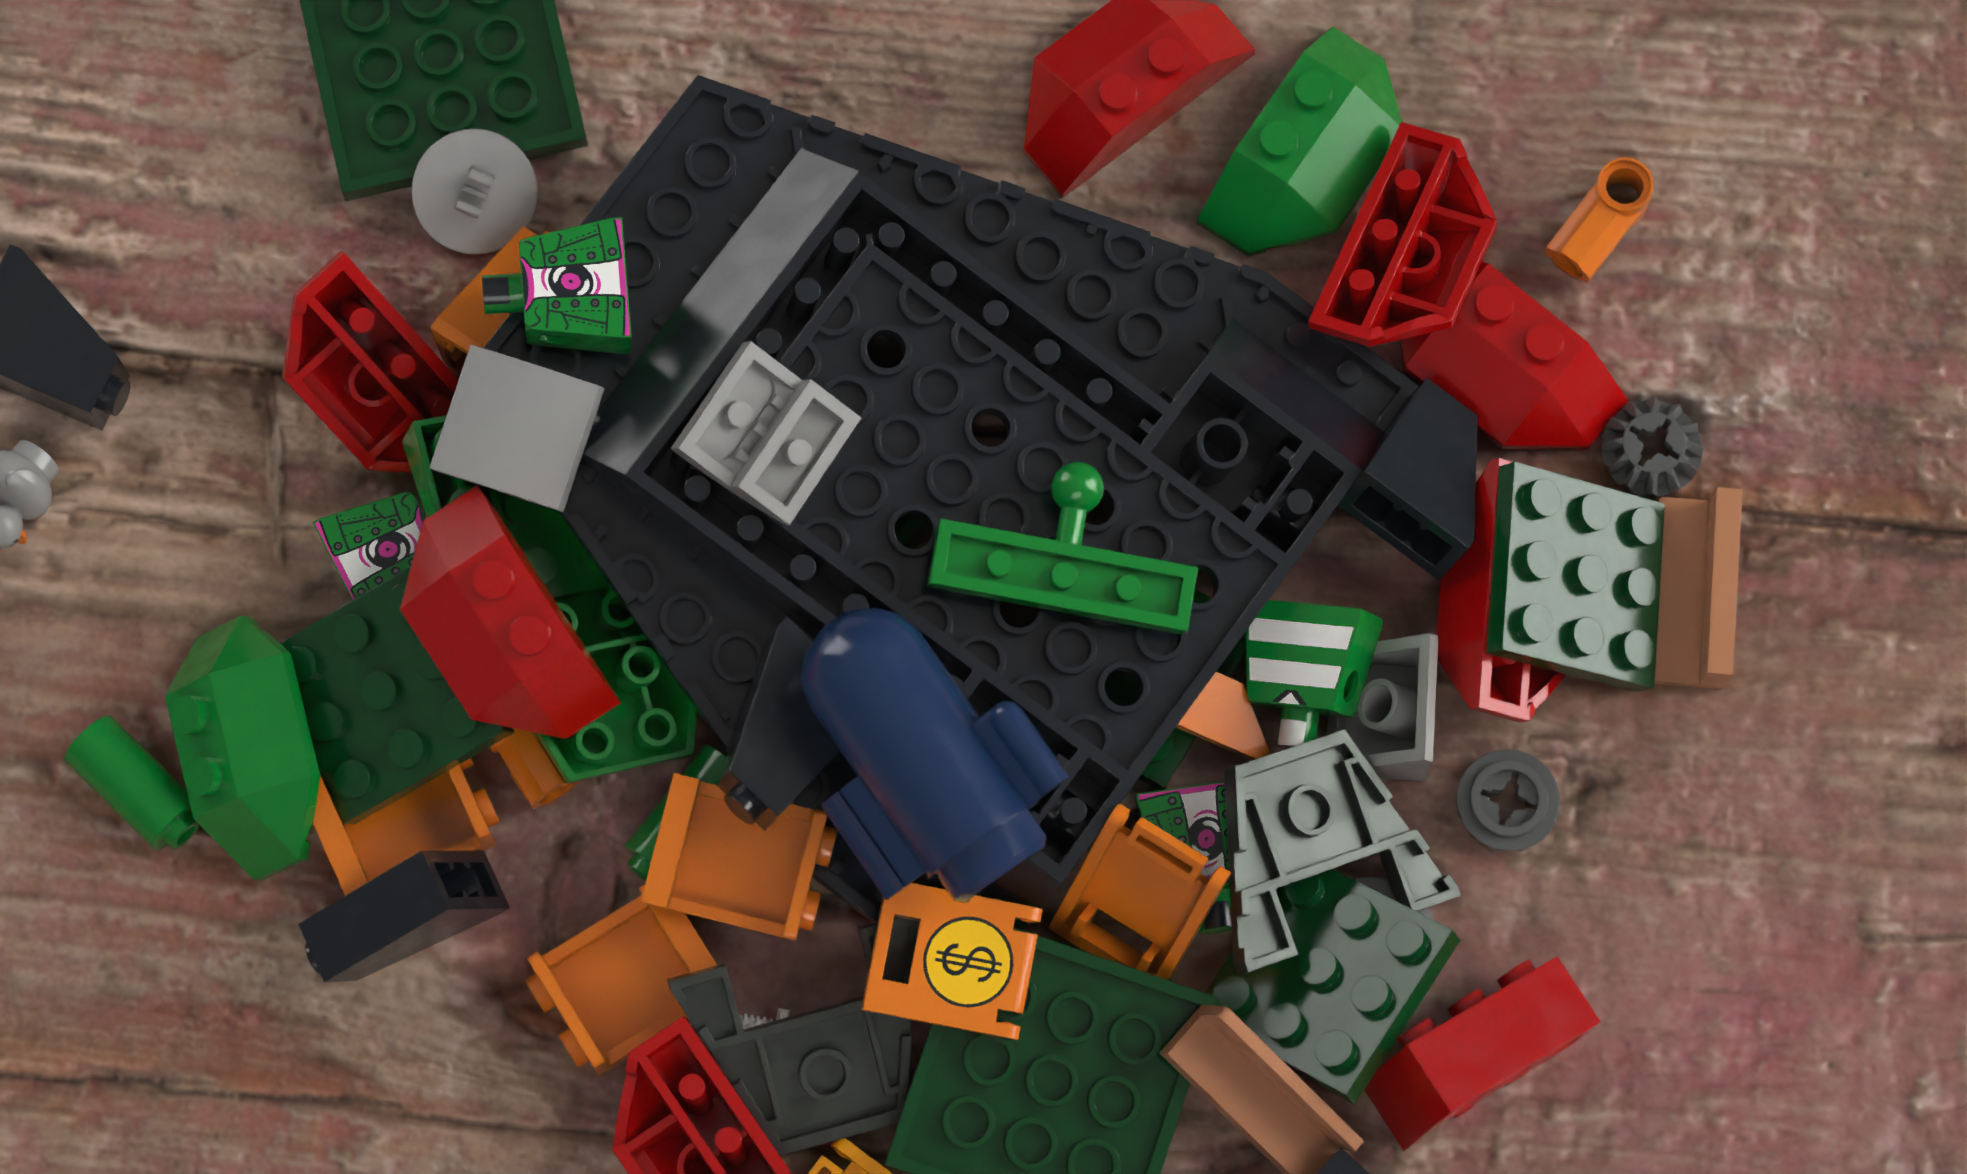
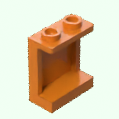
M471 758L356 824L343 823L320 774L313 825L345 896L420 851H485L496 846L489 827L500 823L485 788L472 792L463 770L474 766Z
M674 773L641 902L793 941L797 940L799 928L812 931L821 893L809 890L816 864L825 867L829 866L837 834L836 828L825 826L828 817L825 811L791 804L764 831L756 822L747 824L739 819L724 801L726 794L717 785Z
M645 884L639 887L641 896L548 953L541 956L537 951L527 957L535 974L525 979L526 984L544 1013L556 1007L564 1019L568 1029L558 1034L576 1066L580 1068L590 1062L598 1077L626 1061L628 1052L682 1016L688 1022L690 1021L670 991L667 979L717 966L685 913L641 902Z

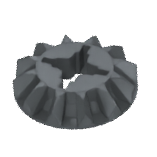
M1655 396L1634 403L1629 401L1615 417L1609 419L1601 440L1602 459L1610 476L1625 490L1644 497L1667 496L1686 486L1696 474L1704 450L1698 432V422L1692 421L1682 411L1680 404L1671 405L1659 401ZM1661 427L1666 429L1662 447L1670 454L1666 457L1657 453L1651 460L1647 459L1643 467L1638 465L1642 457L1641 452L1644 445L1636 437L1640 434L1643 437L1650 438L1655 431L1659 432Z
M1498 750L1481 756L1467 768L1457 788V815L1468 830L1470 838L1477 839L1489 846L1493 852L1501 850L1522 852L1537 844L1548 835L1559 815L1560 793L1554 776L1541 761L1521 751ZM1511 777L1516 778L1514 788L1517 789L1516 800L1525 803L1527 808L1525 811L1514 810L1503 826L1499 824V805L1491 802L1490 798L1486 796L1490 794L1501 795L1505 786L1509 785Z

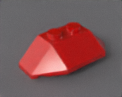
M1111 0L1034 57L1024 154L1060 197L1064 198L1255 54V49L1216 4L1198 0Z
M1404 122L1400 123L1308 321L1310 329L1370 347L1453 327L1497 229L1495 214L1479 179L1468 161L1467 153L1460 139Z
M342 250L293 293L282 378L367 470L412 473L402 440L413 421L447 415L459 379Z
M1483 261L1452 328L1400 340L1404 371L1420 384L1428 378L1477 414V429L1501 449L1571 448L1588 450L1604 431L1609 419L1615 417L1628 403V398L1585 339L1492 265Z
M1496 458L1490 460L1476 482L1474 541L1462 557L1441 578L1436 635L1438 636L1437 660L1470 709L1521 723L1532 718L1536 713L1535 709L1550 696L1566 674L1486 654L1499 466L1512 463V461Z
M476 485L423 520L400 611L471 720L568 739L621 704L620 699L480 485Z
M684 1016L628 1052L625 1069L626 1076L612 1146L614 1154L628 1174H792Z

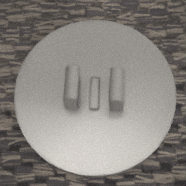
M464 129L443 136L423 154L413 176L412 201L421 225L438 243L451 250L465 254H485L503 248L523 226H528L537 203V182L530 161L514 142L493 131Z

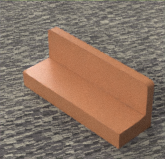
M1717 487L1709 501L1661 497L1658 502L1665 504L1655 684L1723 690L1733 676L1743 489Z
M1202 1004L1159 1052L1283 1174H1317L1338 1149L1342 1148L1343 1150L1356 1152L1364 1142L1353 1129L1226 1006Z

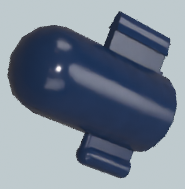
M877 608L855 609L832 619L826 624L805 651L800 683L810 709L858 777L824 801L821 807L886 900L893 897L925 873L929 879L936 875L954 901L961 903L970 902L972 897L989 884L1045 847L1046 835L1029 810L1037 804L1039 799L1069 778L1068 774L1021 707L1016 703L1002 701L979 717L921 632L899 613Z

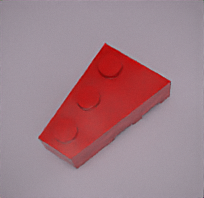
M1558 956L1538 968L1534 967L1530 959L1524 961L1497 980L1502 988L1486 998L1479 988L1447 1009L1452 1017L1448 1021L1435 1027L1432 1020L1428 1018L1397 1038L1402 1049L1376 1071L1364 1091L1403 1151L1421 1141L1427 1133L1453 1116L1456 1119L1472 1109L1474 1103L1504 1085H1510L1572 1046L1601 1023Z

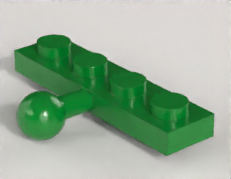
M1068 463L1062 466L1054 475L1051 485L1052 496L1056 504L1061 508L1056 540L946 519H940L937 524L927 587L1184 635L1188 632L1198 567L1081 545L1086 514L1099 504L1104 491L1103 480L1099 472L1087 463Z

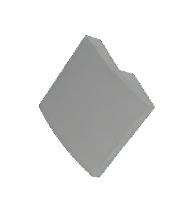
M752 341L743 342L671 447V450L749 504L784 525H790L861 417L813 380H801Z
M470 345L429 468L445 475L497 490L515 498L564 512L604 388L526 361Z

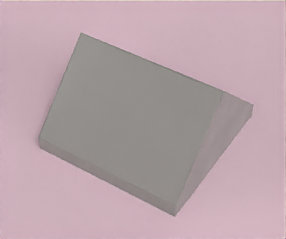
M1427 633L1378 641L1356 713L1352 718L1328 716L1327 735L1345 729L1380 779L1424 782L1433 763L1438 656L1437 635Z

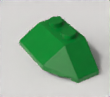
M1333 26L1301 54L1235 148L1203 207L1196 224L1248 257L1264 253L1267 249L1294 245L1337 233L1377 175L1402 122L1385 59Z
M240 615L196 638L166 692L165 700L193 819L253 880H264L308 859L310 842L306 838L315 815L320 772L291 653L273 636L258 627V623L252 617Z

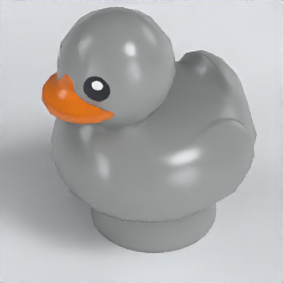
M20 440L11 451L0 450V549L12 547L16 543L25 544L27 542V535L23 529L22 520L37 519L47 512L52 502L50 484L59 474V468L55 461L43 449L26 440Z

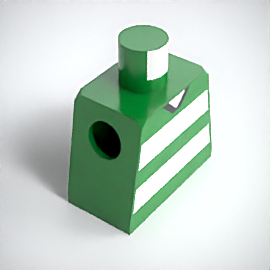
M1268 600L1246 630L1247 696L1249 702L1267 709L1281 711L1276 746L1291 748L1315 740L1319 715L1342 718L1353 717L1356 713L1382 630V618L1361 608Z

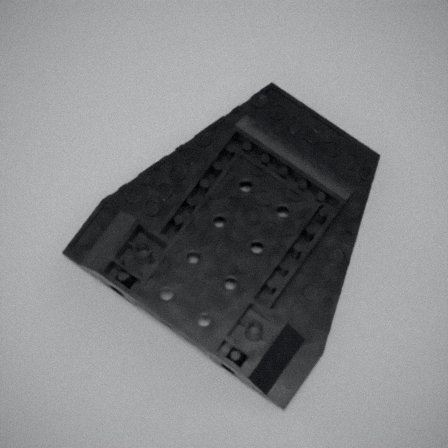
M697 75L580 224L584 225L609 218L622 217L632 335L631 353L618 354L526 343L524 312L510 313L483 348L604 388L564 512H558L727 755L765 642L787 616L814 640L826 624L850 610L877 608L899 613L921 632L979 717L1002 701L1014 702L1021 707L1069 778L1039 799L1037 804L1029 810L1046 835L1045 847L1003 874L975 896L1041 909L1068 876L1103 828L1112 811L1127 795L1358 478L1381 441L1386 429L1418 385L1366 346L1310 329L1308 321L1314 307L1263 270L1245 264L1240 267L1214 258L1215 254L1193 246L1186 248L1151 236L1150 231L1058 199L1050 201L1025 192L1026 188L1003 180L998 183L961 170L962 166L867 133L864 136L836 127V123L812 114L811 117H807L770 104L771 100ZM878 336H889L895 339L903 352L901 363L892 368L878 367L870 360L867 354L868 342ZM752 341L801 380H813L861 417L790 525H784L749 504L671 450V447L743 342ZM984 413L999 417L1006 428L1005 441L994 447L979 443L972 433L971 425L973 419ZM1071 462H1084L1094 467L1103 480V496L1109 503L1110 516L1107 522L1100 525H1092L1085 522L1081 545L1198 567L1199 570L1206 572L1212 579L1214 593L1208 602L1192 603L1188 632L1184 635L1034 607V619L1030 625L1021 628L1013 627L1007 624L1000 614V600L927 587L937 524L940 519H946L1056 540L1061 508L1056 504L1052 496V480L1062 466ZM906 515H916L922 518L930 529L928 544L918 549L903 546L897 540L894 530L895 523L899 518ZM1123 671L1134 677L1139 687V695L1134 704L1119 706L1107 697L1105 681L1110 673ZM840 752L792 804L824 811L821 804L858 776ZM827 817L825 826L836 828L830 818ZM837 830L829 866L825 867L816 864L813 878L872 923L878 922L883 895ZM924 873L912 882L946 890L936 875L929 879ZM1015 919L1014 928L1023 931L1029 923Z

